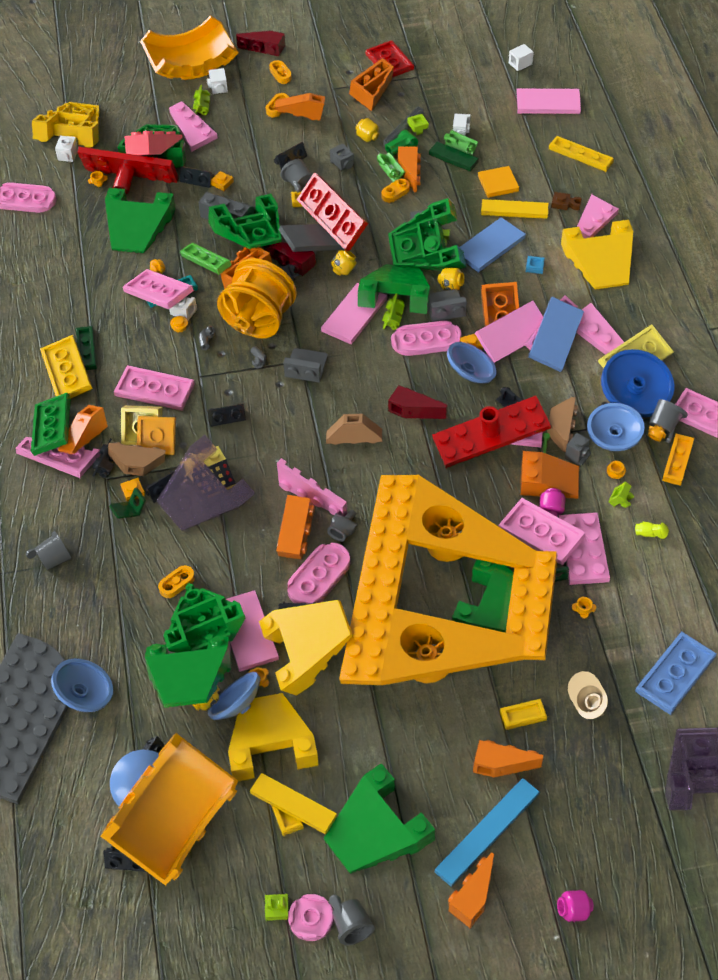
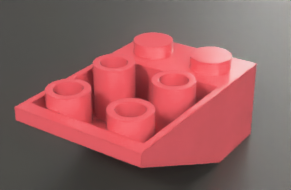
M143 131V134L141 132H131L130 136H125L126 154L140 156L162 154L183 137L182 135H176L175 131L166 132V134H164V131H155L154 134L153 131Z

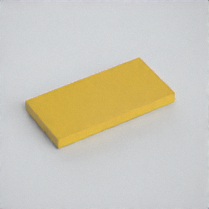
M73 335L40 349L56 396L68 392L70 397L73 398L93 389Z

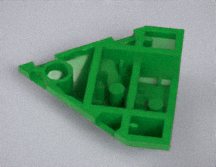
M187 583L185 587L186 593L184 597L180 598L171 617L169 630H165L163 635L168 650L178 653L207 649L208 639L216 636L229 637V641H233L246 619L240 603L236 601L230 602L224 596L203 588H195L193 584Z

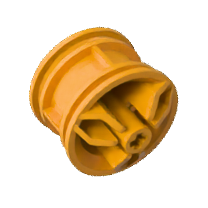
M250 258L238 264L234 271L232 283L220 293L217 299V307L223 319L240 333L256 338H269L277 333L282 320V313L292 306L296 299L297 291L292 279L280 267L266 260Z

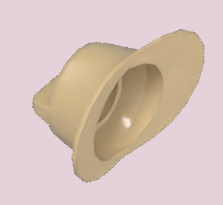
M581 671L576 673L568 683V693L578 713L586 719H595L603 716L608 706V698L600 681L590 672Z

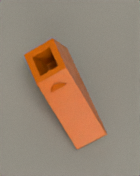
M307 93L278 99L275 101L274 110L320 121L325 97Z
M398 147V163L405 170L402 176L409 181L411 189L417 192V186H420V176H417V174H420L421 164L417 163H421V153H418V147Z
M88 405L77 413L69 428L68 444L60 446L58 451L75 454L80 448L106 429L108 425L103 407Z
M479 740L473 773L499 777L541 768L544 755L533 750H520L512 745H499L491 740Z
M492 852L487 858L483 857L476 866L478 869L473 875L471 873L468 874L462 883L464 886L459 892L455 890L448 899L449 912L469 928L474 925L485 911L494 860Z

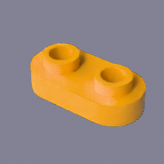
M275 60L270 63V72L279 83L287 84L292 80L291 71L284 62Z
M285 93L276 94L266 105V114L272 118L280 116L281 112L274 110L275 101L288 98L289 96Z
M398 179L382 190V200L392 203L406 195L410 191L409 181Z
M186 565L180 566L163 578L158 585L160 594L165 598H172L183 591L187 583L192 584L194 582L195 575L193 569Z

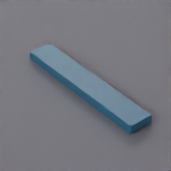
M522 778L437 866L435 873L452 887L536 799L539 791Z

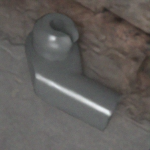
M207 326L199 334L202 350L209 349L208 341L214 336L216 331L213 326Z
M254 346L251 349V353L255 356V361L252 360V364L255 368L260 369L265 365L267 356L258 346Z

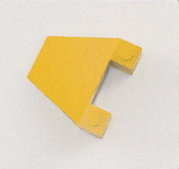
M68 102L57 107V110L54 112L49 110L47 115L40 114L32 120L33 139L47 142L53 136H71L78 139V145H83L85 148L94 147L99 141V105Z
M629 220L612 222L610 235L583 238L580 227L563 229L561 245L565 256L574 262V266L583 272L584 278L595 290L629 285L633 229Z
M340 600L274 610L259 621L265 639L279 644L284 641L290 663L275 672L280 690L296 696L316 681V675L321 670L326 669L330 658L333 655H337L353 636Z
M283 693L254 698L250 703L251 707L249 710L237 715L228 755L232 776L238 781L255 778L251 755L293 747L297 770L319 766L314 735Z

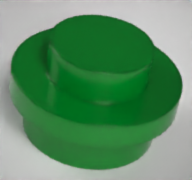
M429 236L426 238L424 248L427 252L433 253L440 249L441 242L438 237Z

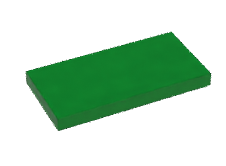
M68 392L35 404L31 453L33 456L68 444L71 399Z

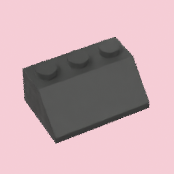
M206 192L198 202L200 217L209 219V207L220 204L226 205L233 219L256 214L255 206L215 193Z

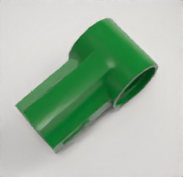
M403 130L399 133L398 138L385 144V150L394 156L398 154V147H416L418 139L408 130Z

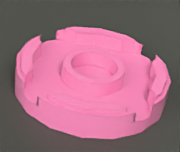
M306 894L292 903L288 912L289 926L298 938L305 941H317L324 938L331 931L334 923L333 909L324 897L317 894Z

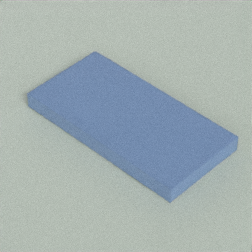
M501 217L460 246V248L464 251L466 264L480 272L524 240L526 234Z
M551 297L528 358L561 372L584 311Z
M681 631L636 687L635 692L671 715L716 658L717 653Z

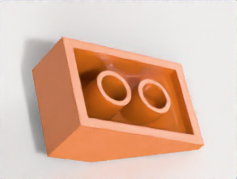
M517 282L481 286L485 326L519 308Z
M523 451L520 495L541 496L546 489L555 488L561 490L565 498L578 499V465L543 452Z

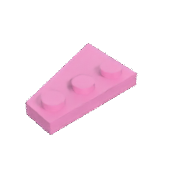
M591 194L577 227H580L583 238L594 237L618 214L619 209Z

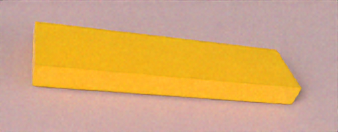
M556 136L549 144L550 150L605 172L614 161L613 157Z
M482 199L481 215L547 219L548 203Z
M263 773L260 774L250 789V794L325 835L337 817V813Z

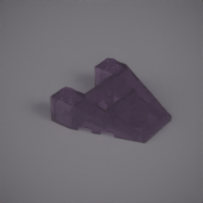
M206 435L189 447L157 500V503L181 531L237 510L255 494L244 479L227 490L204 462L217 451V448Z
M718 728L677 729L665 791L669 810H691L693 793H718Z

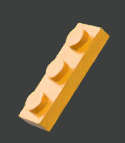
M675 434L662 481L681 486L694 438Z

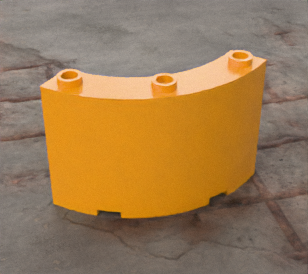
M211 15L201 25L188 32L177 35H163L149 30L140 41L156 74L170 79L174 77L188 80L209 75V70L227 65L238 54L222 22Z
M177 733L173 735L158 753V758L152 764L154 767L149 765L118 807L120 810L111 818L100 836L165 886L171 879L175 881L183 871L181 866L196 840L199 842L206 833L205 827L225 801H231L237 793L235 788L238 783L236 778Z

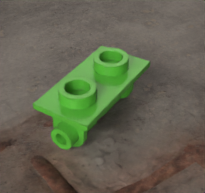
M453 130L444 136V140H446L445 145L473 156L478 141Z
M390 152L387 155L381 153L377 155L379 165L393 182L400 179L405 173V170Z

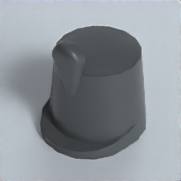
M295 159L284 165L280 176L284 181L290 182L296 192H301L312 177V173L302 159Z
M660 399L657 402L649 425L663 428L664 432L669 435L666 442L670 443L675 427L681 418L688 416V413L681 407Z
M55 530L51 532L52 536L34 549L26 551V556L29 559L38 555L46 570L72 559Z
M332 895L329 898V903L334 908L332 914L339 933L338 940L341 944H357L374 932L375 927L359 900L351 899L341 903L338 895Z

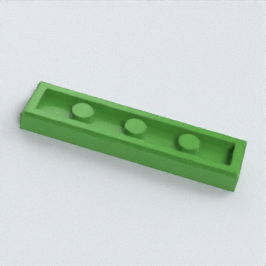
M193 242L180 251L182 257L218 275L232 265L230 260Z

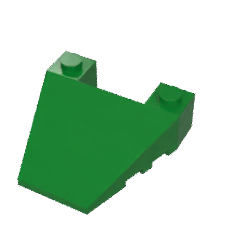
M146 124L136 130V132H141V134H143V131H153V134L155 131H164V134L175 131L176 135H180L177 125ZM125 139L121 140L118 145L119 153H126ZM181 139L162 154L146 156L172 160L174 167L180 168L186 162L185 142Z
M109 188L105 197L111 249L115 251L145 253L156 240V235L164 230L165 224L170 223L175 211L173 193L157 192L154 203L127 201L125 189Z
M272 194L257 196L255 202L256 214L233 219L225 204L209 207L208 223L214 233L248 249L279 243L282 240L279 231L278 204Z
M449 198L430 204L426 210L414 215L415 217L409 222H404L388 233L393 265L442 271L444 268L462 269L466 267L464 251L458 245L448 248L445 245L442 225L457 221L455 205ZM429 236L438 237L441 242L440 249L433 253L427 252L424 248L426 238Z
M385 264L360 280L358 286V307L375 308L380 292L410 296V312L427 314L430 285L418 267Z
M476 559L472 570V582L487 586L479 607L459 601L452 616V621L506 633L514 572L505 565Z
M216 636L208 639L207 649L169 654L166 644H153L146 648L145 660L148 676L164 708L207 703L217 690L218 682H222L225 679L224 674L232 669L233 658L229 637Z
M382 763L363 775L324 836V841L350 874L376 866L380 862L395 860L399 856L417 853L435 840V828L422 812L403 825L383 800L384 797L395 791V779Z

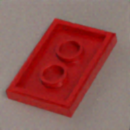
M392 40L365 50L367 57L374 64L383 58L394 66L392 78L414 70V64Z

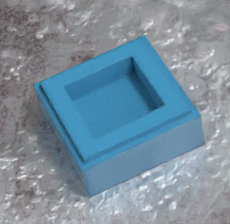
M528 256L526 272L543 274L545 258Z

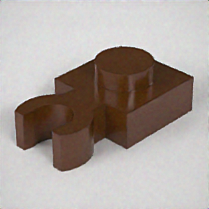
M554 192L551 208L568 210V207H571L573 210H580L582 198H570L571 194Z

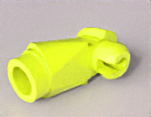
M643 521V523L636 524L635 531L636 535L643 537L658 536L660 539H664L668 536L669 528L663 522L658 525Z

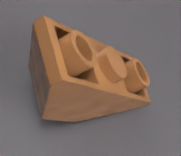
M576 397L563 401L552 407L550 411L549 423L551 429L547 430V433L550 434V438L563 452H566L567 444L573 438L570 430L574 431L576 420L572 418L577 416L578 405H575Z
M344 414L327 430L326 444L382 442V428L364 414Z
M118 442L108 444V455L124 474L144 476L165 462L166 450L158 447L146 448L140 445L130 446Z

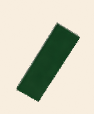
M438 141L429 150L430 156L470 172L479 161V158Z
M93 326L75 328L76 343L86 370L97 369Z

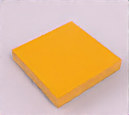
M509 166L478 172V178L487 198L519 192V186Z
M138 416L137 445L146 448L158 447L166 450L165 455H175L176 418Z

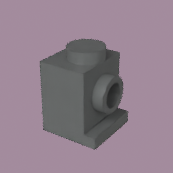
M344 144L330 149V162L334 163L340 170L350 169L354 164V154Z
M576 433L567 444L565 459L582 467L591 455V452H589L590 439Z

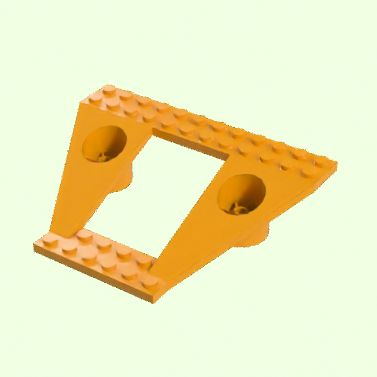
M381 475L350 624L353 636L346 644L339 678L341 684L387 685L414 679L417 682L433 683L445 678L448 673L520 660H546L558 557L557 551H536L420 475ZM408 544L427 548L430 555L439 561H456L465 556L514 567L506 633L397 609Z

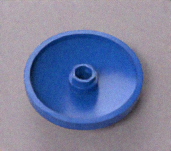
M635 349L621 351L609 359L602 371L601 385L610 403L628 405L635 409L642 418L652 416L658 400L662 399L670 402L673 397L674 380L670 370L663 361L649 352Z

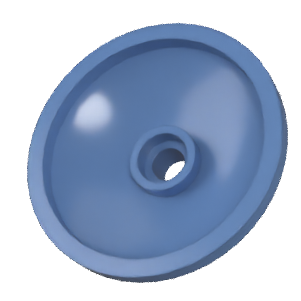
M464 342L453 343L448 348L447 357L450 365L464 379L482 384L491 382L496 376V367L493 361L479 348Z
M608 403L599 406L590 414L587 430L592 441L601 448L610 451H624L640 442L644 434V421L641 415L632 407L621 403Z
M84 659L65 660L55 668L52 674L51 684L54 693L61 702L72 709L82 712L98 711L104 708L112 698L113 684L110 677L100 666Z
M250 672L234 681L219 695V701L209 708L208 716L213 720H222L234 717L239 713L243 714L251 707L250 703L254 700L260 685V676L256 672Z
M136 750L126 754L117 762L110 777V791L118 806L123 802L149 765L154 767L152 764L159 756L157 752Z

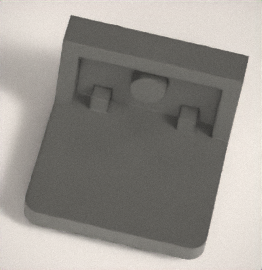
M454 289L431 293L428 307L431 321L436 322L466 316L467 301L465 297H460L458 290Z
M293 349L291 357H285L283 362L285 377L320 383L327 361V354L305 349Z

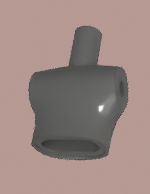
M350 510L345 517L336 513L327 529L329 536L343 542L348 536L352 535L357 528V524L352 521L356 512Z

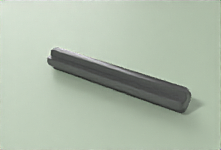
M419 106L416 107L383 140V145L385 146V144L398 138L401 131L407 130L410 127L407 123L408 117L424 114V109Z

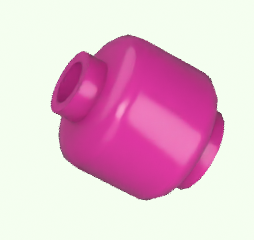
M546 489L540 496V508L558 517V515L563 514L565 511V495L559 489Z
M583 890L565 891L557 901V909L560 916H563L568 922L587 920L594 908L592 899Z

